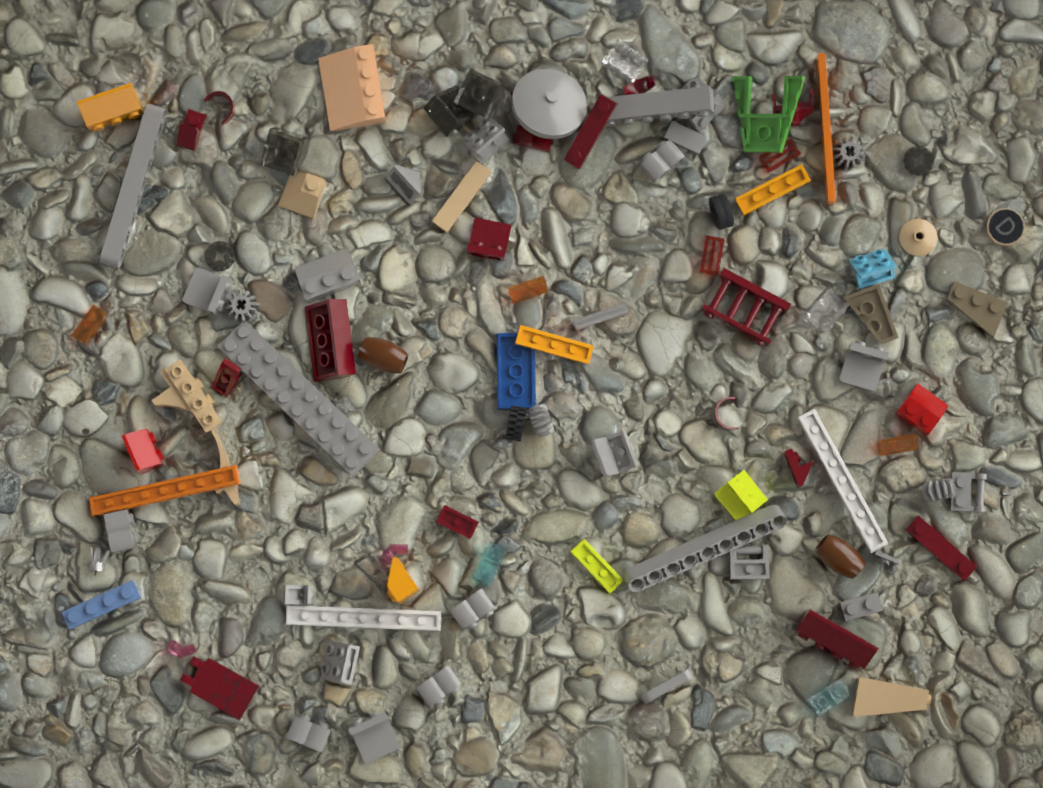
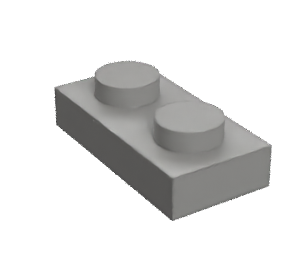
M878 592L839 602L844 621L883 611Z

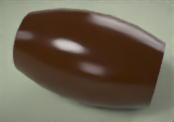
M365 337L358 352V357L371 367L383 372L399 374L404 370L409 356L405 350L395 343L377 337Z
M830 534L825 535L815 549L817 555L830 569L851 579H854L865 565L863 557L853 546L843 539Z

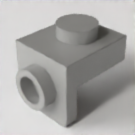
M283 585L282 604L311 605L314 597L311 585Z

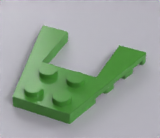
M732 76L736 90L734 91L735 99L738 102L739 108L738 117L741 120L742 126L740 129L744 152L782 153L805 77H784L782 114H750L753 77Z

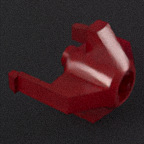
M809 89V102L800 103L798 101L791 126H800L801 121L813 113V96H815L813 89ZM772 94V114H782V105L776 106L775 94Z

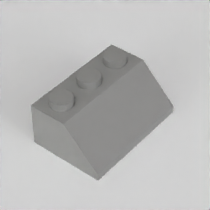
M348 248L295 268L307 303L361 284Z

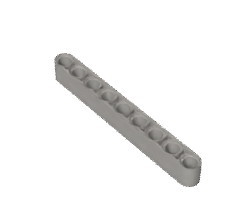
M147 104L101 252L100 264L120 268L165 122L166 108Z
M770 505L626 569L623 577L631 591H642L782 529L787 523V518L779 506Z

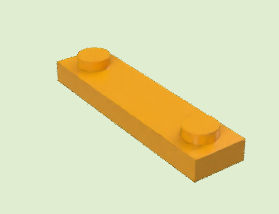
M801 164L736 197L734 200L742 215L745 216L811 182V179Z
M523 325L519 326L515 341L516 345L587 365L590 362L594 347L590 344Z

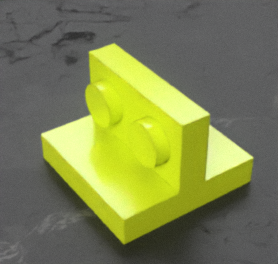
M745 470L741 471L714 493L715 497L735 521L750 515L768 500Z

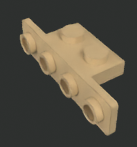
M180 359L167 367L165 371L204 431L208 433L222 424L212 405L215 403L209 393L205 395L202 390L204 388L203 383L199 378L195 379L191 375L183 361Z

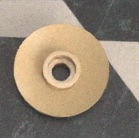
M913 219L905 223L901 228L899 242L906 253L917 257L929 254L936 246L937 233L933 225L928 221ZM916 234H922V239H917Z

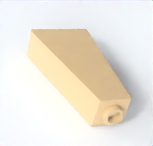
M857 677L851 716L926 710V706L930 705L931 695L929 690Z

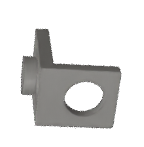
M880 549L873 552V556L878 557L879 562L883 564H900L901 560L879 552Z

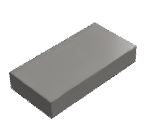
M672 121L664 139L667 141L671 140L674 144L698 155L706 136Z

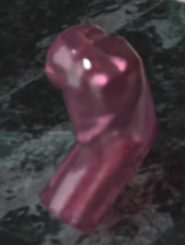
M391 544L382 553L383 562L390 564L397 554H408V544Z
M172 640L167 644L168 651L178 658H183L197 652L194 643L184 647Z

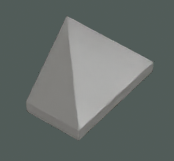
M394 165L385 176L389 183L410 205L421 193L420 173Z

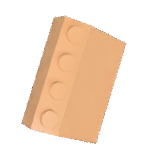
M373 44L349 48L318 58L330 132L386 123Z

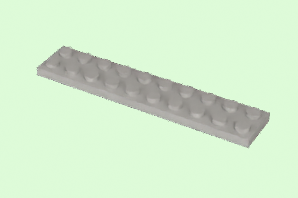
M241 322L218 346L227 357L242 368L241 370L351 476L354 477L380 451L358 427L247 322Z

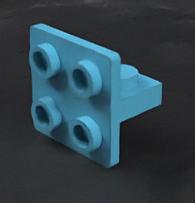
M878 249L873 251V253L858 255L849 260L854 269L859 289L896 278L894 269L897 268L896 263L886 249Z

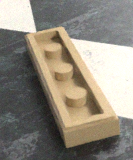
M476 161L432 220V223L448 233L492 174V171Z

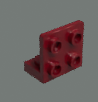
M474 218L471 238L467 246V255L505 262L511 224Z

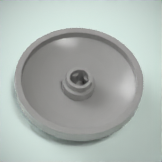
M538 69L524 75L516 84L511 99L512 110L519 124L528 132L546 139H559L574 133L582 124L587 111L586 97L580 85L567 74L553 69Z

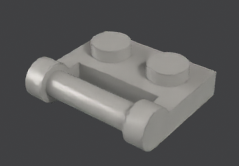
M951 472V479H953L956 487V495L950 498V511L985 513L984 485L985 480H987V474ZM972 480H977L976 506H970Z
M762 544V546H741L729 552L730 580L770 579L768 544ZM736 554H762L763 559L736 560Z

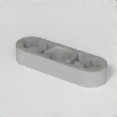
M690 668L640 696L646 704L691 679L694 675Z

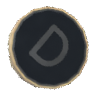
M1002 208L993 212L988 218L986 225L988 237L1000 246H1011L1017 243L1025 230L1024 220L1021 215L1009 208Z

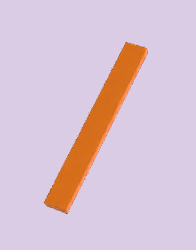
M818 53L816 56L825 197L826 206H830L835 203L836 195L825 53Z
M237 465L89 497L92 517L240 485Z

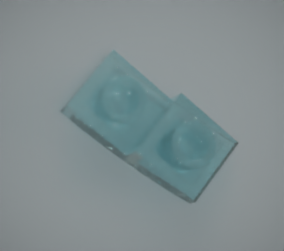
M490 541L473 579L490 587L507 549Z
M840 678L806 701L816 717H818L852 694L842 678Z

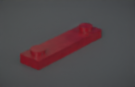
M600 94L563 160L578 169L582 168L618 105L617 102L604 94Z
M919 515L905 529L907 533L962 581H965L977 568L973 562Z

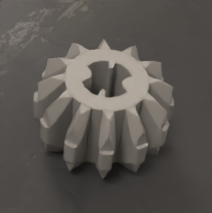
M845 137L842 139V142L838 141L836 143L838 148L833 149V152L836 153L833 159H839L838 166L843 163L845 164L844 169H847L849 165L852 169H855L856 164H862L861 159L865 158V154L861 152L865 150V147H858L861 141L854 143V137H851L848 142ZM852 151L850 156L846 155V152Z
M242 290L238 291V296L234 292L231 293L234 299L227 298V302L231 304L226 306L227 310H231L228 315L230 317L235 315V321H238L241 317L242 322H246V316L252 320L251 312L254 314L258 312L253 307L259 306L258 302H253L256 299L255 295L250 296L249 291H246L243 295ZM242 302L244 304L246 302L244 305L246 308L242 310L239 303Z
M538 404L529 408L528 414L535 435L544 437L553 433L554 427L547 406Z
M950 478L935 480L922 485L923 496L927 502L953 498L956 495L953 479Z

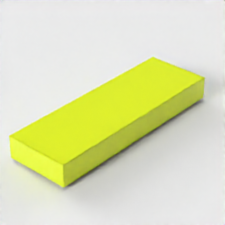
M585 539L570 551L609 594L624 581Z

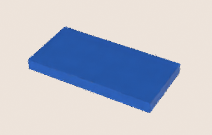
M497 333L498 410H510L511 405L524 407L529 410V408L536 405L535 350L516 345L517 333Z

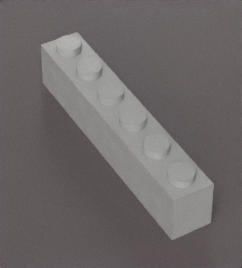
M699 87L609 97L617 102L618 105L606 126H615L616 123L622 122L625 125L634 124V121L650 123L653 122V119L669 121L671 117L688 119L691 115L707 117L709 114L714 113L713 90L710 87Z

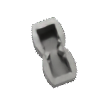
M663 140L656 146L657 150L651 154L649 152L641 159L643 161L641 168L654 183L662 179L685 158L671 140L667 142Z
M122 510L104 514L111 552L136 548L138 536L132 530V525L135 524L133 513H129V510Z
M481 588L450 610V612L463 630L467 628L470 631L478 625L477 621L480 618L487 619L494 614L493 609L495 606Z
M448 665L418 686L417 690L429 707L434 705L436 708L445 701L443 697L449 693L453 696L460 691L459 686L462 683Z
M300 714L299 717L294 716L286 738L323 752L331 730L328 729L329 725L320 721L317 724L310 722L311 718Z

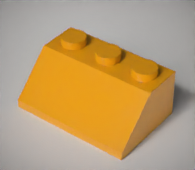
M131 83L76 101L87 128L94 132L104 129V126L110 124L112 126L122 123V120L128 118L136 119L140 117V114L144 113L137 91Z
M394 557L387 584L389 588L387 594L392 601L402 604L419 593L420 590L401 561Z

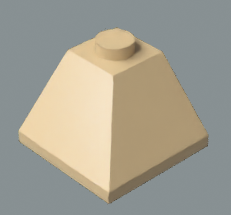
M291 171L278 206L314 219L327 186L326 180L309 173Z

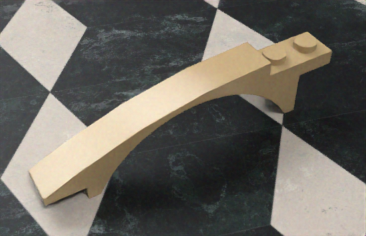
M166 367L159 371L170 388L151 400L157 407L178 408L193 414L165 371ZM214 428L211 432L219 448L220 468L231 466L216 428ZM237 485L215 490L219 495L226 492L236 506L240 505Z

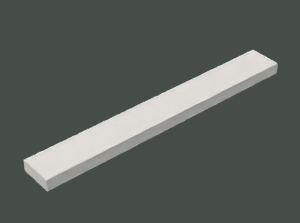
M813 409L799 416L797 419L869 552L873 553L888 545L886 538L816 410Z
M286 605V625L441 631V611Z

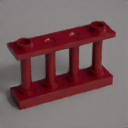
M723 268L719 275L722 283L709 306L703 304L701 308L703 315L710 319L716 318L750 336L760 346H768L771 342L770 339L766 338L779 313H786L791 303ZM734 285L738 287L739 292L725 316L716 311L727 288ZM751 294L755 296L756 301L742 325L733 320V317L745 295ZM768 303L772 306L773 310L759 334L751 330L750 326L762 304Z

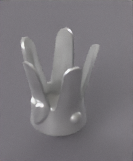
M90 546L91 563L89 564V569L95 570L94 576H96L97 571L104 572V565L110 550L105 551L100 562V549L98 547L95 548L93 557L92 547Z

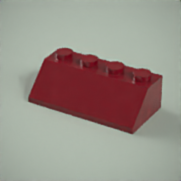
M327 299L306 306L305 314L314 382L356 375L347 299Z
M811 609L805 610L794 630L798 632L797 636L805 641H808V639L814 641L815 647L823 651L825 649L830 650L833 657L838 660L846 659L849 661L848 665L856 670H859V668L865 669L879 649Z

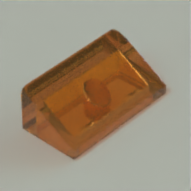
M544 276L508 288L513 304L548 292Z
M93 304L71 336L88 346L109 314Z
M916 433L881 439L878 441L879 453L881 456L917 450L919 435Z

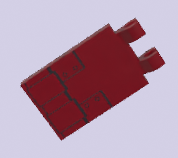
M193 656L189 663L199 668L194 678L183 673L180 681L192 686L189 691L190 693L241 720L260 685L211 658L204 662Z

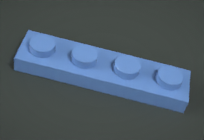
M132 580L63 611L62 614L69 630L134 602L140 599L141 595L135 581Z

